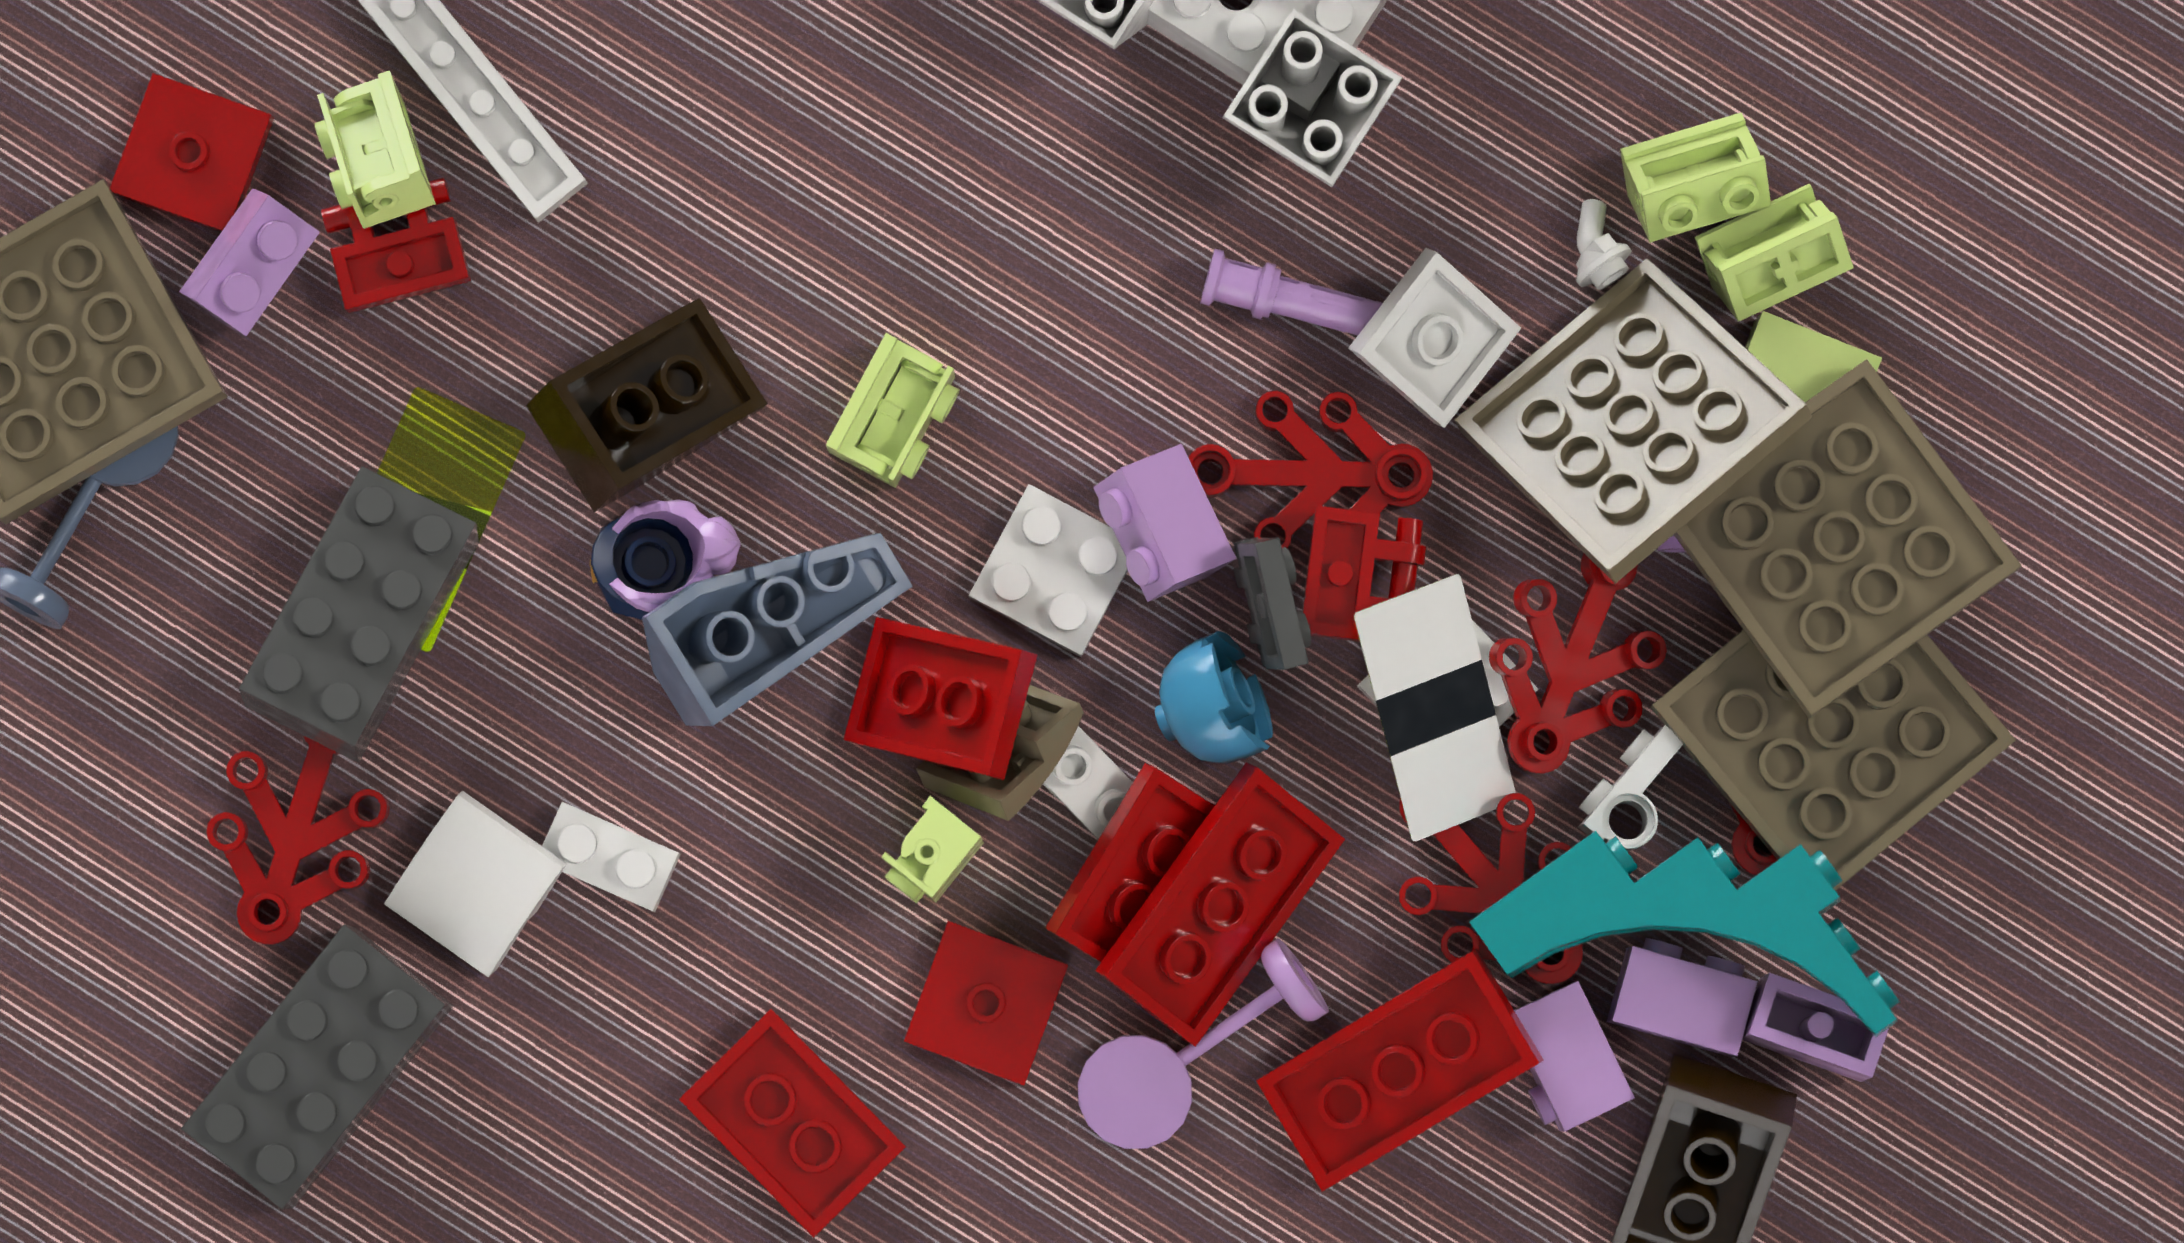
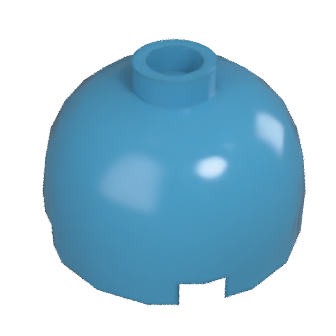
M1217 631L1194 641L1180 650L1163 671L1159 689L1161 704L1155 707V717L1158 726L1168 741L1171 742L1177 739L1181 747L1194 757L1206 762L1222 764L1243 760L1267 750L1270 746L1264 741L1273 737L1270 711L1261 684L1256 674L1249 676L1247 680L1245 679L1235 661L1246 656L1240 646L1228 634Z

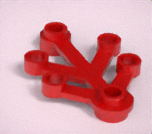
M1269 391L1259 398L1255 409L1256 419L1264 429L1277 431L1306 461L1233 459L1225 448L1215 444L1200 446L1188 457L1207 498L1221 496L1231 486L1305 487L1275 517H1268L1260 521L1254 531L1253 537H1258L1259 539L1261 538V531L1267 526L1279 527L1285 535V541L1281 547H1286L1287 549L1290 546L1292 535L1315 514L1316 506H1323L1341 488H1369L1349 510L1381 513L1388 505L1402 508L1420 502L1431 487L1433 470L1428 457L1417 447L1404 443L1389 445L1357 412V405L1354 399L1344 392L1330 393L1322 400L1318 413L1319 420L1327 430L1343 432L1369 462L1342 461L1294 412L1292 400L1281 391ZM1270 400H1278L1285 405L1287 415L1279 422L1269 421L1263 415L1262 408L1264 404ZM1341 401L1349 407L1350 417L1345 422L1335 423L1327 417L1326 407L1331 402ZM1205 462H1215L1222 469V477L1214 484L1204 483L1198 476V468ZM1396 465L1406 466L1410 469L1413 476L1411 484L1402 488L1394 486L1389 480V470Z
M1583 554L1581 573L1589 587L1565 645L1552 612L1557 604V593L1554 586L1543 579H1528L1516 587L1513 595L1515 608L1527 620L1549 681L1541 702L1539 703L1527 674L1533 661V653L1527 642L1519 638L1499 639L1490 649L1489 662L1492 669L1501 675L1516 716V720L1508 733V750L1513 761L1523 770L1531 773L1551 772L1566 760L1571 742L1609 726L1627 728L1639 721L1643 710L1641 699L1635 692L1627 689L1609 690L1602 696L1598 705L1565 716L1574 692L1632 668H1656L1666 657V643L1662 636L1654 631H1635L1625 639L1623 644L1589 657L1616 591L1622 590L1632 583L1636 576L1638 565L1617 583H1614L1590 558ZM1535 586L1543 594L1542 605L1537 610H1533L1527 601L1529 591ZM1644 638L1649 640L1652 645V654L1645 662L1637 654V646ZM1510 645L1514 646L1519 654L1518 663L1512 669L1506 667L1503 662L1504 650ZM1619 697H1623L1628 703V712L1621 720H1618L1613 713V704ZM1543 729L1548 734L1550 742L1547 750L1540 754L1535 749L1533 741L1536 733Z
M304 736V739L309 748L287 816L267 780L268 766L260 755L250 751L238 752L230 758L227 764L226 773L232 785L244 791L275 851L267 877L246 843L248 826L240 816L229 812L219 813L207 825L206 834L208 841L213 847L224 852L244 891L237 906V919L240 928L251 940L261 944L274 945L286 941L299 928L302 910L342 889L353 890L366 883L370 875L369 862L358 852L344 850L337 853L331 859L329 869L293 885L302 859L363 827L376 828L381 826L387 820L390 812L389 802L382 793L373 789H363L352 796L347 807L313 824L334 756L340 753ZM253 759L258 766L257 777L249 783H243L237 777V767L243 760ZM375 797L380 803L379 815L373 820L364 821L358 814V805L364 798ZM226 820H232L238 826V836L230 844L221 843L217 837V828ZM347 858H355L361 867L360 875L352 882L343 881L338 873L339 865ZM273 900L278 904L280 914L274 923L265 925L258 918V908L264 901Z
M1512 793L1503 797L1497 805L1496 817L1501 825L1498 870L1459 825L1433 834L1478 888L1436 885L1427 878L1412 877L1406 880L1399 890L1401 906L1413 915H1423L1431 910L1481 914L1523 883L1527 828L1532 824L1535 817V807L1532 801L1523 794ZM1400 797L1399 811L1402 819L1408 825ZM1511 800L1521 801L1527 807V819L1520 825L1508 823L1503 816L1504 806ZM1553 842L1546 845L1538 856L1539 869L1542 870L1546 867L1545 858L1549 851L1561 849L1567 852L1571 847L1563 842ZM1412 884H1424L1430 890L1431 898L1425 907L1417 909L1407 903L1405 894L1408 887ZM1462 925L1453 926L1441 938V951L1451 962L1461 958L1453 956L1447 947L1448 939L1456 932H1463L1470 936L1473 943L1471 951L1477 948L1483 959L1496 960L1480 936L1476 935L1469 927ZM1582 944L1563 950V956L1556 964L1549 965L1541 961L1525 970V972L1531 978L1541 983H1561L1572 977L1578 970L1583 957Z

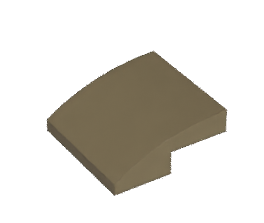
M1030 685L1004 780L927 761L922 762L916 770L924 788L1009 821L1026 805L1052 773L1070 744L1084 712L1080 703Z

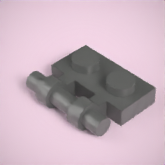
M1258 537L1234 542L1239 567L1233 569L1237 588H1244L1252 620L1251 623L1246 624L1250 643L1258 645L1262 666L1266 667V669L1286 670L1309 664L1305 648L1311 646V632L1304 613L1301 610L1296 611L1291 585L1296 583V569L1291 553L1286 547H1281L1279 537L1259 539Z

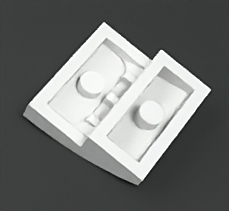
M462 791L457 795L422 844L384 905L489 977L498 969L527 921L538 911L567 863Z

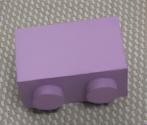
M252 188L179 292L231 329L247 336L320 232L268 194Z
M1182 444L1121 467L1093 487L1099 499L1100 513L1104 521L1113 528L1126 556L1128 572L1133 581L1141 587L1147 602L1205 579L1236 559Z
M1645 938L1643 949L1635 946L1626 948L1606 1022L1728 1057L1738 1056L1758 982L1742 977L1744 965L1713 956H1707L1705 966L1680 959L1683 948Z
M1768 973L1759 979L1742 1040L1862 1082L1873 1077L1888 1029L1875 1037L1841 998L1773 973Z
M1579 981L1572 982L1514 1010L1544 1059L1541 1063L1530 1069L1537 1086L1528 1090L1533 1105L1544 1125L1555 1121L1559 1131L1565 1132L1635 1098Z

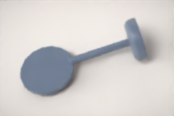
M178 426L86 478L31 576L7 567H0V602L42 625L61 629L67 620L69 605L63 597L44 584L101 483L114 487L135 485L158 474L173 455L179 437Z

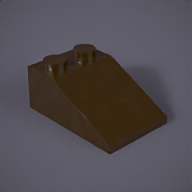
M699 297L550 380L526 404V407L593 512H596L653 479L763 409L768 403Z
M1674 1053L1611 1243H1750L1792 1128L1797 1094Z

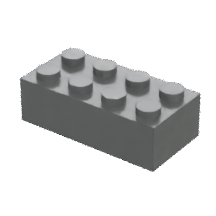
M361 466L239 687L244 705L359 763L479 543L476 522Z
M344 924L181 1129L279 1208H294L454 1005L356 927Z

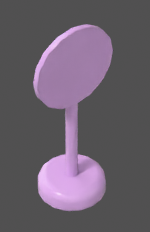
M1276 939L1268 944L1261 953L1262 964L1274 986L1207 1031L1196 1047L1189 1044L1176 1053L1166 1043L1146 1035H1122L1102 1044L1086 1060L1078 1081V1105L1087 1125L1104 1141L1124 1149L1150 1148L1164 1142L1184 1124L1192 1103V1081L1186 1065L1282 999L1304 1021H1315L1327 1014L1329 1010L1323 996L1287 945L1280 939Z

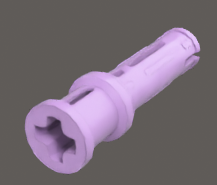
M1214 249L1200 304L1207 306L1216 301L1251 311L1252 318L1260 320L1262 317L1269 318L1270 313L1357 336L1383 304L1382 302L1280 276L1281 269L1276 268V265L1267 262L1263 267H1258L1225 258L1224 251Z

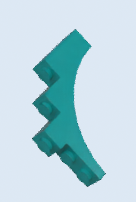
M1594 831L1470 921L1477 934L1506 974L1511 978L1557 952L1604 936L1648 930L1700 932L1756 946L1801 968L1841 998L1875 1037L1897 1023V1018L1890 1010L1900 1003L1896 995L1877 970L1866 977L1851 956L1859 951L1860 947L1838 917L1827 924L1821 916L1840 902V896L1834 890V887L1843 881L1820 849L1809 856L1801 844L1736 890L1731 881L1739 876L1740 872L1718 843L1707 850L1697 837L1634 883L1629 874L1639 867L1618 838L1615 836L1605 843L1597 831Z

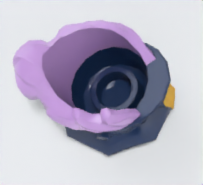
M678 499L643 502L638 506L633 505L624 515L601 528L592 547V557L590 559L592 582L598 584L613 613L642 620L643 616L691 583L714 577V575L729 573L736 563L741 545L734 528L727 520L722 517L707 518L698 511L695 504L689 501Z

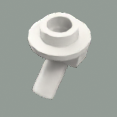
M1588 199L1582 202L1576 238L1577 248L1581 254L1576 263L1578 268L1576 282L1580 287L1594 284L1597 290H1601L1617 281L1627 272L1629 267L1624 261L1630 256L1632 250L1627 244L1615 242L1609 233L1603 235L1607 206L1604 202L1596 199Z

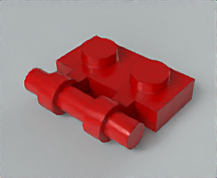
M444 177L429 181L435 205L451 201ZM340 205L321 209L327 233L351 228L354 243L330 249L345 310L348 313L470 282L471 277L454 217L430 222L428 207L406 214L410 228L375 237L373 226L363 229L353 206L341 209Z
M1316 506L1302 610L1308 621L1311 636L1360 642L1354 619L1356 612L1415 590L1417 569L1425 564L1427 548L1421 545L1423 520L1399 517L1395 541L1377 539L1380 513ZM1374 560L1392 563L1388 598L1370 596Z

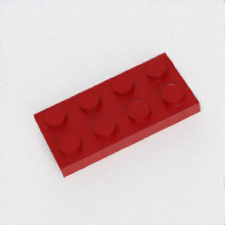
M1246 762L1095 971L1180 1038L1196 1047L1257 963L1263 949L1278 934L1345 841V838L1262 770Z
M1476 948L1259 1078L1256 1082L1323 1192L1541 1063L1544 1059Z

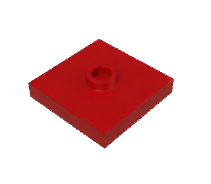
M152 73L110 190L118 197L222 232L247 195L275 118L272 114Z
M948 921L904 1042L1025 1086L1069 965Z

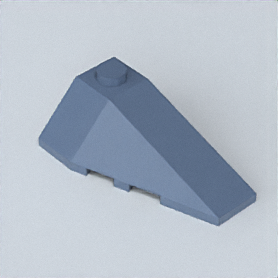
M881 533L870 534L693 582L642 617L652 670L686 726H714L913 586Z

